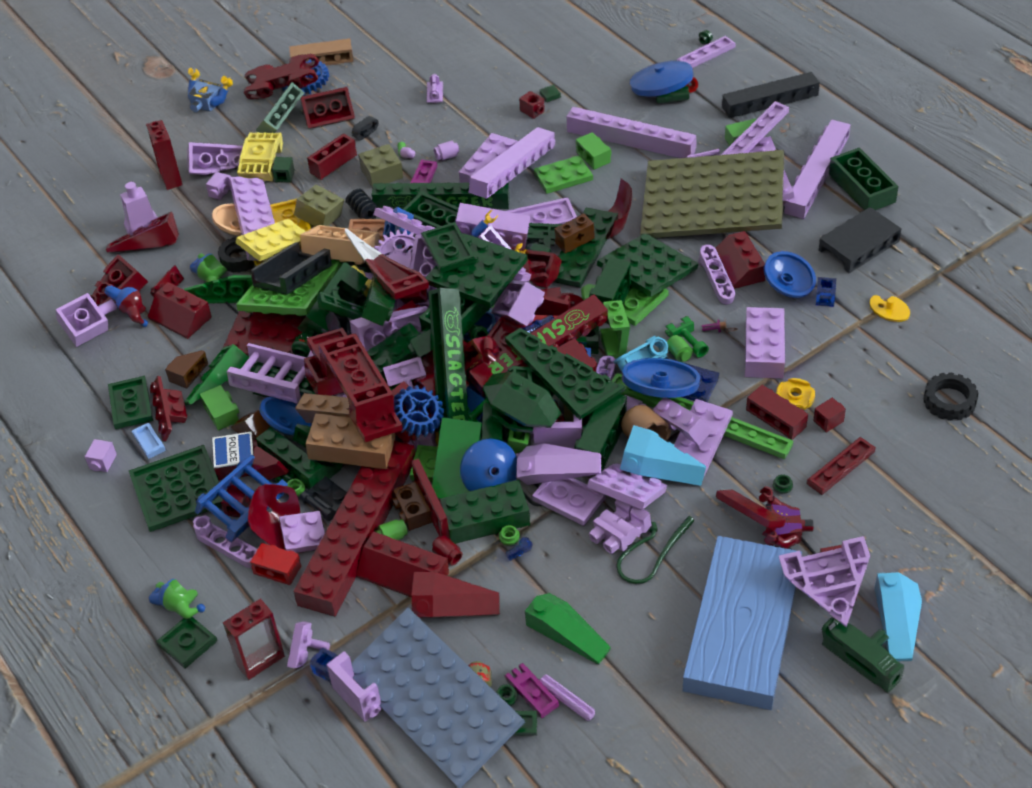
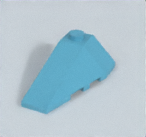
M633 426L624 450L620 470L641 476L702 485L706 470L704 464L689 454L683 453L674 447L675 445L671 442H666L656 432Z
M899 572L877 573L874 589L882 628L886 631V635L889 636V639L886 641L887 651L897 661H912L922 605L919 586L916 582Z

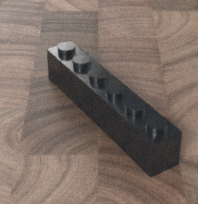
M812 72L725 93L722 94V109L730 119L768 109L775 101L784 105L819 95L820 82Z

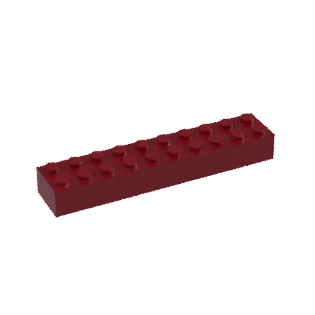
M394 441L387 469L361 466L293 591L297 606L336 617L356 578L364 545L373 531H377L378 526L384 524L393 507L392 498H395L393 489L404 486L411 472L412 461L415 457L414 445Z

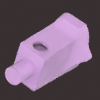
M128 182L125 185L127 192L120 194L125 214L124 227L130 236L133 235L137 228L141 226L146 228L152 223V220L157 218L142 187L137 188L134 182Z

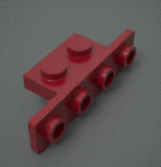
M156 376L155 381L150 385V393L153 395V406L156 410L155 418L159 424L158 433L161 434L162 441L166 442L172 431L171 421L185 423L187 413L182 391L163 389L161 376Z

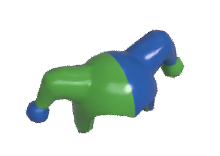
M201 253L190 265L191 272L196 273L205 282L217 280L228 271L213 254L205 256Z
M171 579L166 584L158 582L156 589L149 596L151 604L162 605L165 609L176 612L185 619H190L198 612L202 613L205 611L204 604H198L195 608H189V605L194 601L198 593L194 589L187 591L176 579Z

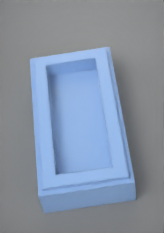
M149 423L131 431L148 459L166 451L165 446Z

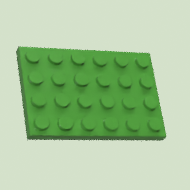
M337 259L331 260V267L288 295L258 288L252 284L236 304L237 311L305 316L316 303L319 292L324 291L342 266V262H339Z

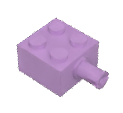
M86 293L56 309V317L74 345L78 347L108 331V320L104 315L116 310L117 306L112 299L97 306L91 296Z

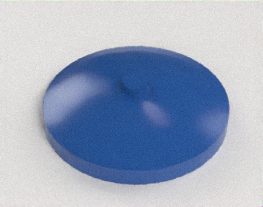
M665 61L650 65L632 76L630 79L631 90L640 96H659L674 92L686 86L693 79V68L684 61Z
M642 358L633 360L623 367L622 380L626 386L636 392L654 397L676 398L696 392L700 384V375L694 368L682 362L664 358Z

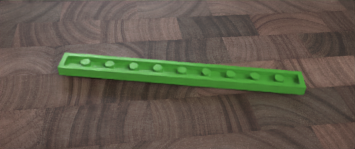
M617 373L612 381L626 386L622 380V374ZM628 386L625 387L624 392L620 393V395L641 400L652 408H655L662 400V397L645 395L630 389ZM681 397L668 398L689 411L694 402ZM733 417L723 435L784 460L793 447L792 440Z

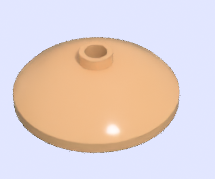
M223 204L213 210L212 220L220 230L233 236L242 235L234 204Z

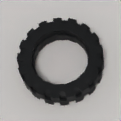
M951 372L948 374L940 373L939 376L935 375L931 380H928L923 401L926 403L925 407L927 410H931V414L938 415L940 419L946 418L949 421L957 419L958 421L962 420L963 417H969L970 413L975 411L979 392L976 390V385L972 384L969 378H964L961 374L954 375ZM950 388L961 392L967 400L961 404H947L939 400L935 392Z

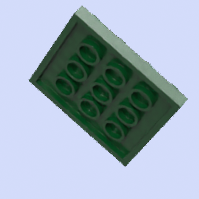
M463 233L462 235L474 254L476 262L440 273L437 266H435L426 276V279L429 281V286L459 289L460 297L491 308L528 261L527 255Z
M642 234L597 260V266L600 268L603 267L604 263H607L610 257L630 261L631 286L649 297L654 296L698 269L699 264L648 234Z
M205 445L129 470L149 532L208 512L205 508L199 514H196V500L203 493L206 495L219 483ZM218 496L212 503L220 508L222 507L221 502L223 499Z

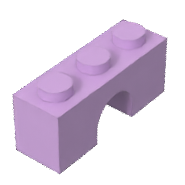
M662 398L653 409L669 423L670 429L673 431L678 429L688 440L698 446L712 432L700 416L668 398Z

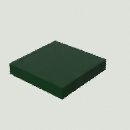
M191 617L190 619L183 618L160 637L156 643L186 669L218 640L214 634L195 618Z

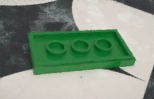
M442 417L432 482L437 498L469 492L461 480L460 464L466 450L475 442L480 441L483 423Z

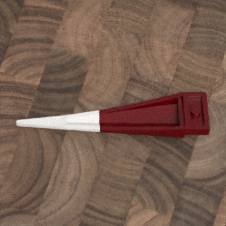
M345 229V234L386 293H390L395 300L429 288V281L420 272L390 259L365 243L351 231Z

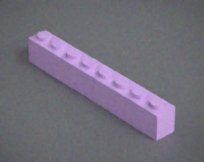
M572 107L567 115V132L584 136L593 132L604 141L676 158H686L689 155H693L696 151V135L576 107Z
M831 120L829 125L825 126L823 135L819 136L818 144L813 147L812 155L808 156L806 165L802 166L800 176L797 175L795 179V185L791 186L795 198L783 201V206H785L784 214L801 219L806 217L829 175L830 158L841 153L849 138L851 124Z
M539 127L531 131L473 174L469 180V193L486 199L551 150L555 145V133Z

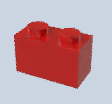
M261 543L250 561L253 574L287 585L292 584L302 567L299 554L264 543Z

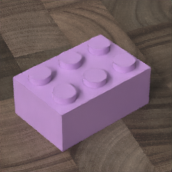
M512 280L497 299L491 313L499 318L502 316L518 325L528 326L534 320V313L537 307H540L543 303L545 292L526 281Z

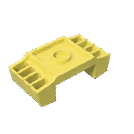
M249 132L239 158L238 176L273 181V162L276 153L282 152V134Z

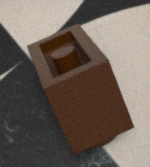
M201 350L175 357L165 369L169 382L187 389L208 365L206 353Z
M259 410L244 415L231 426L237 433L252 432L254 440L271 427L265 422Z

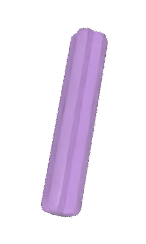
M544 675L540 679V682L554 697L585 720L590 721L594 717L595 710L553 678Z

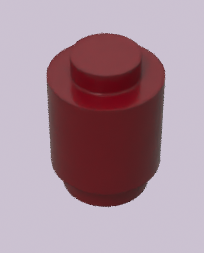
M447 536L437 537L433 541L432 552L446 557L448 564L455 565L462 558L463 553L460 547Z

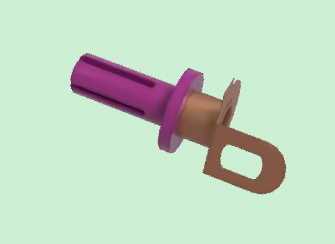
M719 319L717 323L702 325V331L718 329L721 332V329H726L729 332L728 329H734L730 331L738 330V328H727L726 320L720 322Z

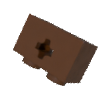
M585 214L554 228L555 242L565 254L595 239L594 223Z

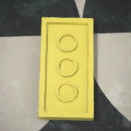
M286 219L236 238V244L258 261H262L276 255L295 242L301 246L300 234L304 233L305 230L301 229L293 221Z

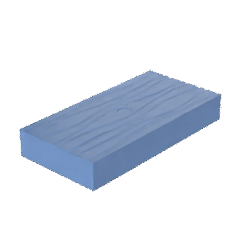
M717 537L683 676V692L772 710L796 586L784 577L779 555L797 552L796 550L728 537Z

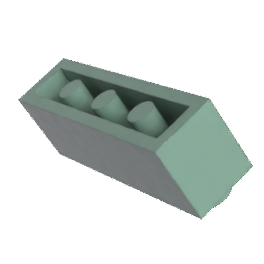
M291 83L257 127L256 131L259 133H275L305 92L294 83Z

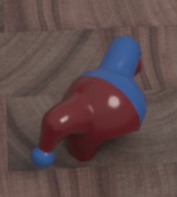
M109 284L105 288V294L116 302L119 311L129 315L133 322L141 324L142 327L148 325V321L143 320L140 314L145 312L146 307L143 305L141 294L137 289L126 287L120 290L113 284Z

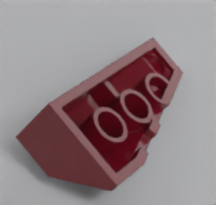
M172 211L155 218L146 228L143 226L137 228L133 235L126 234L107 245L105 250L107 252L162 247L166 244L167 246L173 245L177 242L179 232Z
M118 254L105 267L103 271L105 273L101 281L96 282V289L90 296L96 305L99 306L111 299L105 294V288L109 284H113L120 290L126 287H133L140 291L148 281Z
M414 572L412 612L417 617L500 614V592L452 578L439 572Z

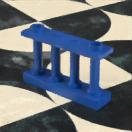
M254 455L249 456L247 459L243 458L235 470L206 495L203 493L196 500L195 513L199 514L205 508L227 526L228 531L225 538L231 543L250 526L248 522L249 507L243 506L225 490L233 484L252 500L254 491L239 479L244 473L250 475L260 485L272 484L252 467ZM283 479L279 483L275 484L288 486V484ZM285 492L279 493L276 496L277 501L285 494ZM220 496L241 514L240 518L232 520L212 502Z

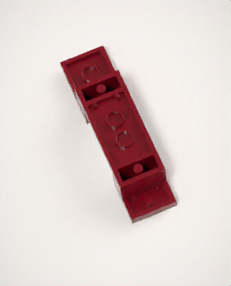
M339 328L307 338V345L327 379L335 377L347 396L350 418L364 442L402 431V423L394 412L393 393L356 333L347 336L344 329Z

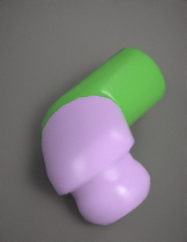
M404 142L397 144L400 157H409L410 159L415 157V151L406 147Z

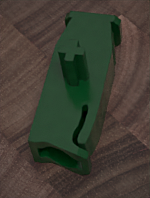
M833 616L823 625L822 645L866 679L883 688L887 693L901 681L905 665L899 663L882 647L889 639L885 630H878L869 638L849 623L845 627ZM834 622L835 626L830 630L829 626Z

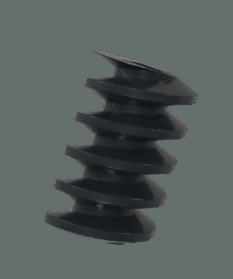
M354 189L347 195L345 202L360 219H376L377 216L373 214L375 208L378 207L363 189Z

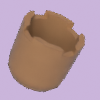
M636 405L630 408L621 421L622 431L628 439L634 425L656 432L666 442L671 434L669 423L646 405Z

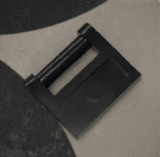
M325 476L308 491H303L299 499L323 514V518L330 521L334 518L347 492ZM317 496L319 499H321L323 502H325V503H326L327 505H329L330 507L327 508V507L324 506L322 503H320L319 501H317L314 497Z

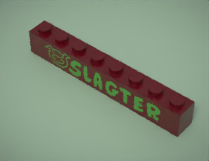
M592 295L531 334L540 338L542 343L558 348L574 338L578 339L582 335L589 334L595 327L602 326L607 321L608 309L595 295ZM510 347L494 355L497 359L495 362L492 361L490 366L483 362L469 371L470 382L482 397L486 396L482 388L492 374L505 373L511 366L528 367Z

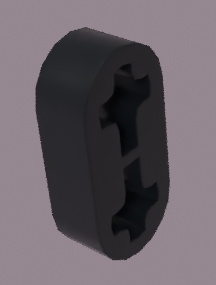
M367 116L353 127L352 136L358 140H363L378 128L379 121L372 116Z

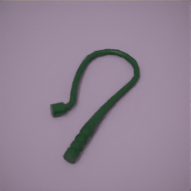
M688 516L680 527L676 529L662 550L648 577L638 580L630 579L622 573L621 562L636 547L654 538L658 529L656 522H651L652 526L649 528L651 534L634 543L618 558L616 567L620 577L633 584H641L651 580L668 551L680 539L682 534L686 532L689 526L693 524L694 519Z

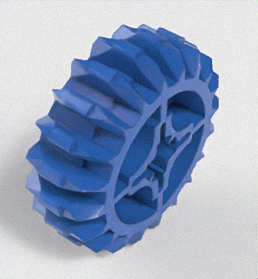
M409 385L406 390L402 388L394 396V412L402 423L401 433L406 430L409 436L415 433L416 438H418L420 434L425 437L428 435V432L432 434L435 429L439 428L444 409L441 408L442 401H437L438 395H432L433 390L427 392L425 391V386L419 389L418 385H416L413 389ZM403 404L406 405V410L408 411L407 414H405L403 411ZM428 408L431 412V419L428 417V413L426 411Z

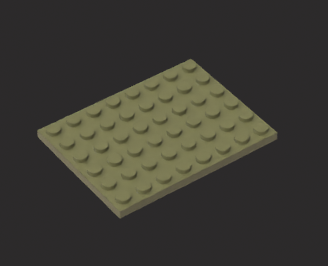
M784 150L648 161L640 235L648 234L653 238L782 229Z

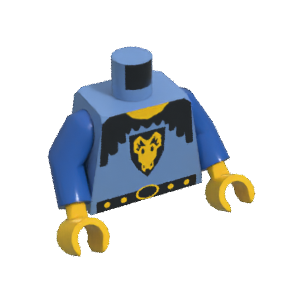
M190 67L188 69V73L191 76L188 85V99L191 103V110L193 112H198L200 109L212 111L218 105L223 104L228 93L227 88L233 85L232 79L222 76L221 83L224 85L201 79L196 81V78L200 76V72L196 68L195 73H193V69Z

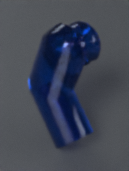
M523 537L520 539L519 545L508 550L505 554L509 561H512L530 551L533 543L528 537Z

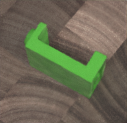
M622 300L604 302L603 305L608 309L607 319L610 328L600 329L599 332L605 355L612 356L615 359L626 354L630 331Z

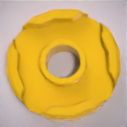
M798 378L788 379L784 383L781 382L776 390V394L803 410L809 408L815 399V390L810 386L811 384ZM791 393H799L800 395L794 396Z

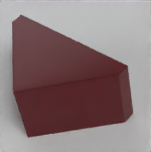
M258 446L254 448L255 458L252 467L267 480L289 472L279 460Z

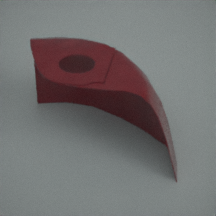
M622 178L616 200L612 208L608 210V212L618 213V220L614 221L613 229L608 239L618 235L623 230L632 203V188Z
M261 485L255 490L248 511V522L251 530L268 544L275 545L284 550L279 516L300 514L299 500L295 490L283 485ZM285 492L289 495V499L286 502H279L276 496L279 493ZM267 507L271 508L272 512L269 513Z

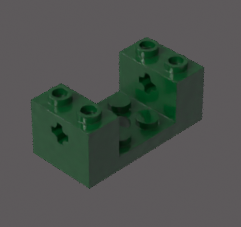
M344 262L323 293L330 295L333 289L339 292L338 295L342 300L348 302L357 301L367 288L365 283L368 278ZM316 301L297 329L314 336L329 332L325 319L329 312L322 310L318 306V301Z

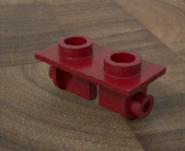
M176 265L168 270L159 282L151 288L150 294L153 297L166 283L169 282L178 286L184 280Z

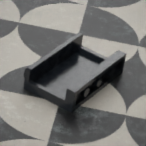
M869 207L852 219H848L839 227L834 228L831 232L824 234L819 240L818 250L823 252L828 249L845 262L844 270L851 273L900 242L902 228Z
M295 242L251 270L253 286L288 295L332 266L330 250L324 248L318 253L311 255L301 252L299 243Z

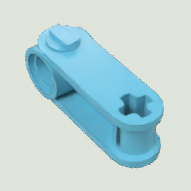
M653 336L647 339L645 344L618 357L613 362L618 365L622 372L623 367L633 360L666 358L668 344L665 339ZM653 345L659 348V352L654 350Z

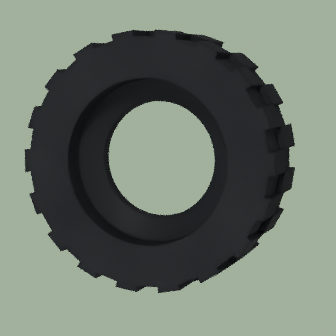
M237 237L227 239L218 248L220 263L231 273L245 272L255 265L253 260L247 259L246 254L239 258L230 257L235 252H246L236 244Z

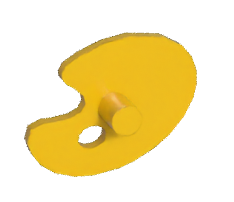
M878 295L870 298V308L883 319L903 322L910 317V309L907 304L895 296L888 298L887 302L883 301Z

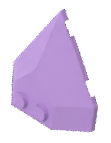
M864 536L842 541V548L802 557L800 551L779 555L784 577L847 627L870 559Z

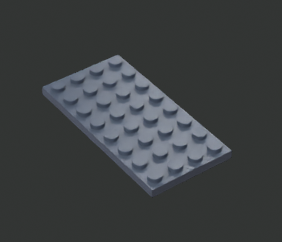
M409 608L392 622L351 663L355 681L363 689H366L373 683L378 686L381 708L459 788H462L525 723L522 717Z

